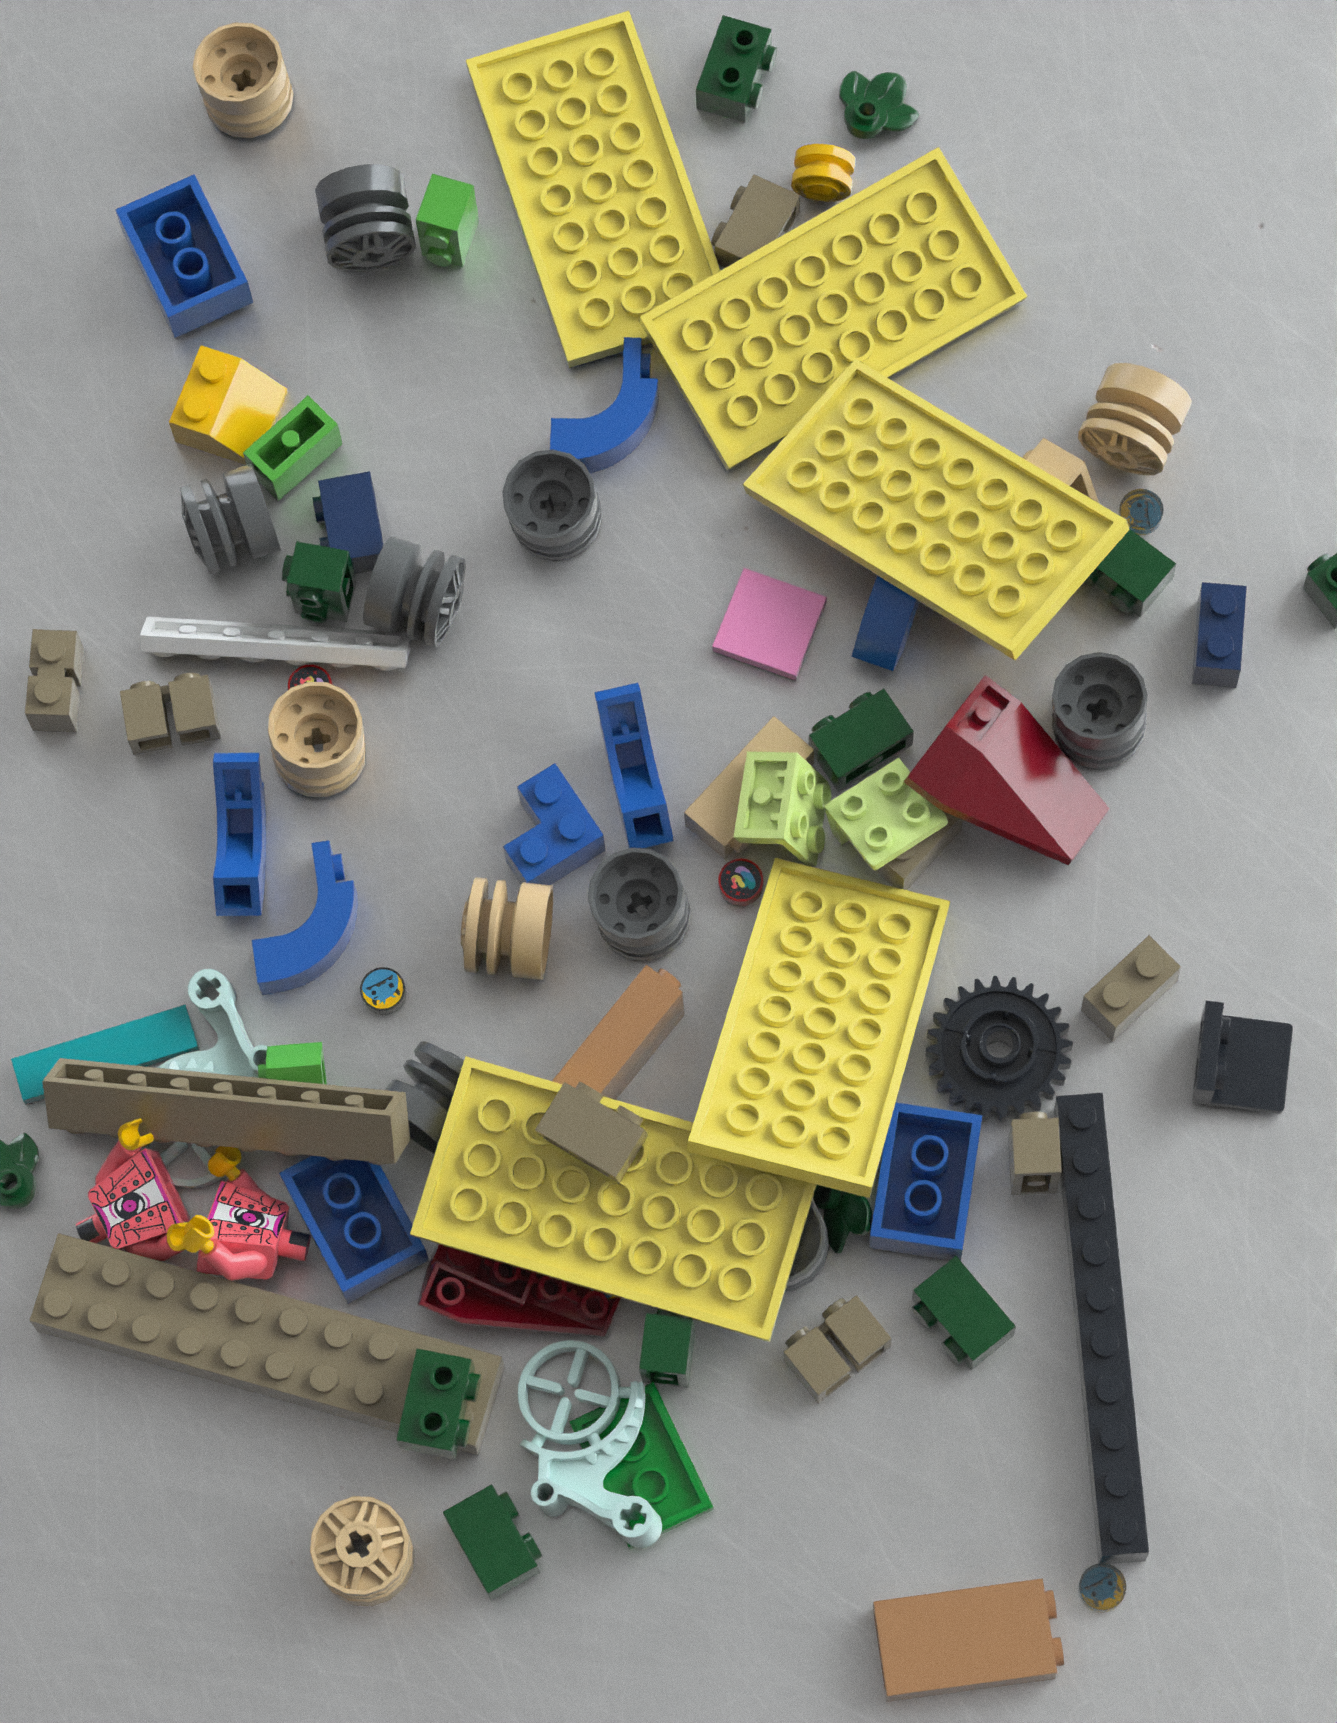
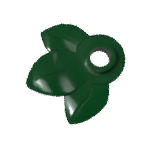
M851 71L843 78L839 89V98L846 107L844 122L850 134L859 139H871L882 130L904 131L917 121L919 112L903 103L906 96L907 83L902 75L885 72L876 75L870 81L859 72Z
M27 1133L18 1135L9 1145L0 1140V1206L3 1208L21 1209L27 1206L35 1196L36 1179L33 1171L39 1160V1150L34 1140ZM18 1180L14 1188L6 1190L12 1182Z
M816 1185L813 1195L814 1203L818 1208L824 1209L823 1220L828 1230L829 1245L835 1253L840 1254L850 1232L865 1235L870 1231L872 1226L870 1203L864 1196Z

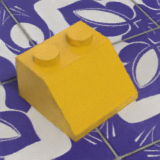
M200 345L169 420L174 440L177 443L246 465L243 452L274 426L287 395V388L242 358Z

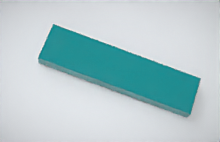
M184 1004L12 1058L11 1061L23 1102L26 1105L45 1099L42 1081L60 1058L147 1067L200 1049L188 1009Z

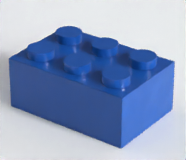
M195 174L115 209L122 232L174 338L253 303L248 281Z
M896 1102L883 1149L869 1248L951 1260L954 1256H957L961 1261L983 1115Z
M310 1156L279 1173L285 1188L347 1304L429 1261L426 1249L420 1238L410 1235L413 1225L380 1165L371 1164L369 1161L350 1159L333 1161L321 1156Z

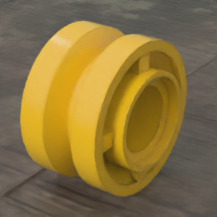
M808 144L796 150L794 160L796 170L792 174L791 188L794 192L811 200L825 202L841 201L850 196L852 189V179L850 176L854 173L855 157L849 151L829 144Z

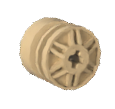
M235 22L218 27L204 37L195 51L193 70L208 117L215 126L233 137L253 138L267 134L282 124L291 110L294 93L279 43L271 33L253 23Z
M1114 363L1107 367L1096 391L1095 399L1098 403L1089 407L1086 421L1082 423L1079 429L1078 440L1094 457L1125 472L1138 475H1156L1161 473L1167 462V454L1171 453L1174 445L1172 435L1180 432L1190 410L1192 400L1187 391L1178 383L1157 371L1130 363Z
M306 682L291 687L280 696L269 714L268 735L272 758L278 776L291 790L307 797H328L343 792L357 780L365 765L366 745L362 716L356 701L344 689L328 682ZM323 744V751L314 752V745Z
M476 877L471 887V893L464 905L461 924V946L464 954L465 972L477 973L482 953H486L487 974L495 975L497 973L502 955L510 956L512 977L542 980L546 971L551 938L553 885L523 882L519 888L516 902L508 901L505 880H498L496 882L493 899H488L487 878Z
M353 1496L335 1502L320 1515L312 1531L310 1554L318 1575L335 1597L351 1605L375 1606L391 1600L405 1588L414 1570L415 1549L404 1521L390 1505L374 1497ZM359 1538L364 1543H369L367 1546L369 1554L363 1558L357 1552L352 1553L355 1550L353 1542Z

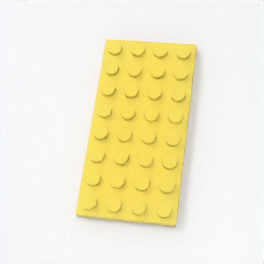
M622 12L466 59L467 70L568 367L571 368L623 352L624 337L641 338L642 346L651 343L638 321L639 317L721 270L630 12Z
M937 147L639 317L638 321L728 471L782 440L855 359L885 377L890 378L1024 301L1027 295L940 148Z
M857 359L847 367L743 483L746 494L1013 660H1016L1129 531L1127 520Z
M775 858L688 1139L686 1152L870 1198L946 922L950 901Z
M465 1056L410 1232L411 1236L770 1342L816 1184L686 1152L693 1122L603 1096L600 1103L616 1112L620 1105L641 1117L643 1122L640 1127L645 1129L648 1134L647 1139L621 1182L617 1183L541 1138L535 1131L563 1084Z

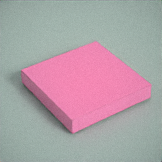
M744 568L713 643L712 650L713 652L796 681L826 606L827 597Z

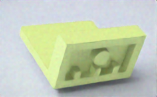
M747 751L733 837L739 843L782 844L805 865L816 866L818 853L822 852L825 844L823 829L824 805L832 799L829 782L797 752Z
M900 758L892 761L824 805L830 829L841 845L850 841L873 870L881 868L948 824L947 817L942 810H939L904 783L910 771Z

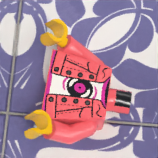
M139 1118L120 1126L118 1130L119 1140L97 1173L95 1186L88 1192V1198L96 1213L76 1223V1229L82 1240L97 1244L108 1238L114 1249L157 1261H166L186 1250L183 1246V1237L187 1234L184 1231V1226L191 1219L159 1152L146 1148L140 1151L141 1147L152 1143L154 1137L152 1133L144 1136L139 1135L138 1126L142 1123V1119Z
M219 1146L215 1150V1154L208 1161V1170L217 1177L226 1175L228 1180L220 1182L208 1218L195 1215L184 1226V1231L187 1233L183 1237L184 1248L192 1253L199 1251L197 1272L222 1275L230 1281L244 1278L267 1280L273 1277L280 1256L306 1261L311 1234L287 1229L290 1210L288 1204L272 1198L258 1187L245 1169L239 1170L236 1167L242 1158L238 1148Z

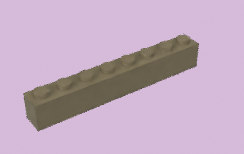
M60 1058L42 1081L49 1129L67 1130L72 1134L88 1132L108 1134L113 1138H118L120 1126L141 1118L142 1123L138 1126L139 1135L144 1136L152 1133L153 1141L159 1143L176 1141L195 1143L200 1147H234L246 1152L263 1150L281 1152L287 1156H298L301 1154L321 1156L333 1161L343 1159L369 1161L374 1165L395 1164L410 1141L406 1092Z

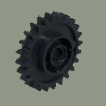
M993 976L991 986L988 988L984 987L977 978L974 982V992L969 993L965 988L959 986L957 990L959 1001L956 1002L949 998L943 1000V1006L947 1014L934 1012L933 1022L940 1028L928 1029L927 1039L936 1044L926 1047L925 1056L937 1060L929 1066L928 1072L929 1075H942L937 1082L936 1089L938 1091L952 1090L948 1102L950 1105L963 1100L965 1101L964 1113H971L974 1108L981 1109V1115H983L982 1121H986L990 1113L995 1111L1000 1122L1004 1123L1008 1111H1013L1020 1119V1115L1024 1113L1025 1106H1030L1036 1112L1041 1110L1039 1097L1042 1096L1048 1100H1054L1055 1091L1051 1084L1064 1086L1066 1077L1059 1070L1070 1069L1072 1060L1062 1054L1072 1050L1073 1041L1061 1038L1069 1032L1070 1026L1069 1023L1055 1022L1060 1017L1062 1009L1060 1007L1046 1008L1049 1000L1048 993L1034 998L1032 996L1034 984L1030 983L1024 990L1017 989L1016 977H1012L1008 985L1003 987L998 977ZM999 1040L1010 1046L1011 1053L1005 1057L998 1058L992 1056L986 1047L989 1043Z

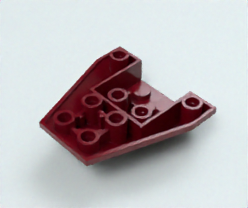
M984 675L904 780L906 785L939 810L1068 866L1110 809L1023 703L986 675Z
M437 1244L426 1269L417 1305L459 1324L605 1337L621 1298L607 1299L599 1291H592L589 1288Z

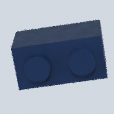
M370 471L318 480L320 496L312 497L317 523L325 522L327 537L319 538L320 546L349 551L354 574L373 571L384 542Z
M1202 582L1197 604L1192 684L1237 687L1241 672L1247 586Z

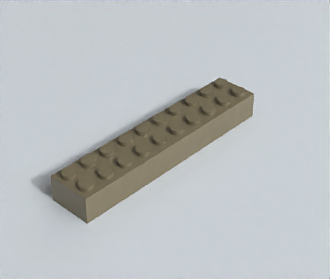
M61 1233L57 1234L29 1320L37 1332L396 1433L399 1430L416 1349L469 1358L473 1360L475 1366L474 1373L481 1374V1381L476 1402L468 1401L464 1419L471 1420V1427L466 1448L458 1447L457 1450L478 1456L505 1369L502 1356Z

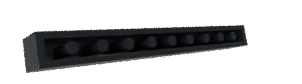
M1103 1093L1056 1096L1054 1116L1059 1120L1061 1188L1098 1565L1146 1561L1149 1554Z

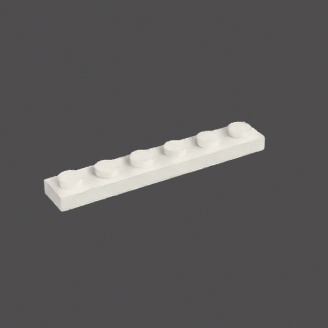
M147 617L140 633V651L153 652L160 657L193 654L206 660L225 656L241 657L242 660L247 662H261L266 659L285 660L292 665L322 662L329 663L337 668H347L353 665H371L378 670L389 671L398 667L406 668L411 650V639L408 638L406 632L389 633L373 630Z

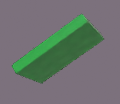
M654 1382L645 1385V1411L638 1436L626 1456L606 1474L603 1486L609 1492L627 1497L639 1496L647 1500L661 1518V1534L714 1510V1507ZM621 1398L614 1420L599 1434L601 1440L608 1436L619 1424L627 1409L629 1398ZM598 1407L569 1421L573 1432L584 1430L594 1424L602 1416L606 1408ZM589 1441L579 1443L581 1449L591 1446ZM641 1514L638 1520H630L629 1526L634 1529L636 1524L644 1525L646 1519ZM626 1542L629 1550L634 1548L632 1545Z

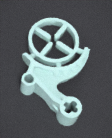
M203 969L195 973L188 985V995L216 1031L218 1041L209 1050L179 1055L157 1068L258 1078V1064H262L266 1059L267 1046L259 1045L254 1048L244 1028L242 1017L235 1007L236 991L233 985L224 975L214 969ZM210 986H213L220 993L213 1001L205 994V991ZM175 1142L160 1154L165 1166L188 1148L187 1143ZM192 1143L193 1150L208 1168V1161L211 1155L204 1147ZM150 1144L141 1147V1150L145 1148L151 1150ZM211 1173L204 1177L190 1180L170 1176L175 1187L183 1189L204 1188L223 1178L214 1176Z
M567 1340L544 1347L526 1364L518 1384L520 1410L529 1425L537 1432L531 1442L523 1439L520 1443L523 1449L538 1457V1481L533 1484L531 1489L533 1501L546 1515L552 1517L561 1515L568 1505L580 1508L595 1516L607 1526L614 1528L633 1547L645 1548L651 1546L658 1540L662 1532L660 1516L647 1500L639 1496L627 1497L609 1492L603 1486L606 1474L626 1456L638 1436L645 1411L644 1383L634 1381L631 1382V1387H621L619 1375L612 1362L601 1350L591 1344ZM566 1352H576L567 1378L571 1387H578L589 1355L597 1358L605 1365L611 1380L610 1397L582 1389L575 1391L574 1394L580 1402L606 1409L594 1424L574 1433H563L572 1408V1403L567 1397H562L559 1402L551 1430L542 1427L535 1421L528 1402L529 1388L558 1396L565 1393V1389L561 1384L534 1377V1375L547 1360ZM621 1398H629L627 1409L621 1421L608 1436L601 1440L599 1434L614 1420ZM546 1439L567 1445L589 1441L591 1445L588 1448L572 1452H557L541 1448ZM553 1494L551 1499L546 1501L547 1497ZM642 1514L646 1519L644 1525L636 1524L634 1529L629 1526L630 1520H638Z

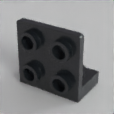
M1206 1000L1201 1015L1192 1103L1281 1114L1285 1108L1293 1026L1289 1023L1223 1015V1002Z

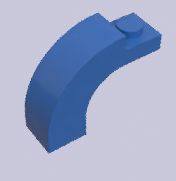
M624 337L622 386L617 398L606 410L587 418H551L550 450L573 455L585 464L589 473L611 467L631 454L646 437L655 419L659 401L658 379L650 378L651 354L642 352L641 338Z
M877 575L851 657L894 671L905 650L919 601Z
M634 683L594 692L611 778L629 848H646L673 842L667 803L655 763L639 684Z
M214 753L213 773L217 809V852L213 886L216 916H261L266 874V808L264 782L261 779L260 754Z
M329 840L311 843L318 896L310 917L304 924L290 933L252 940L257 984L262 995L293 990L314 981L334 965L352 937L358 913L357 891L353 880L337 882L345 880L344 864L341 853L333 854Z

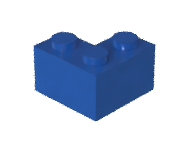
M556 763L517 786L520 804L535 825V827L503 846L506 863L520 884L526 882L552 885L606 851L603 833Z

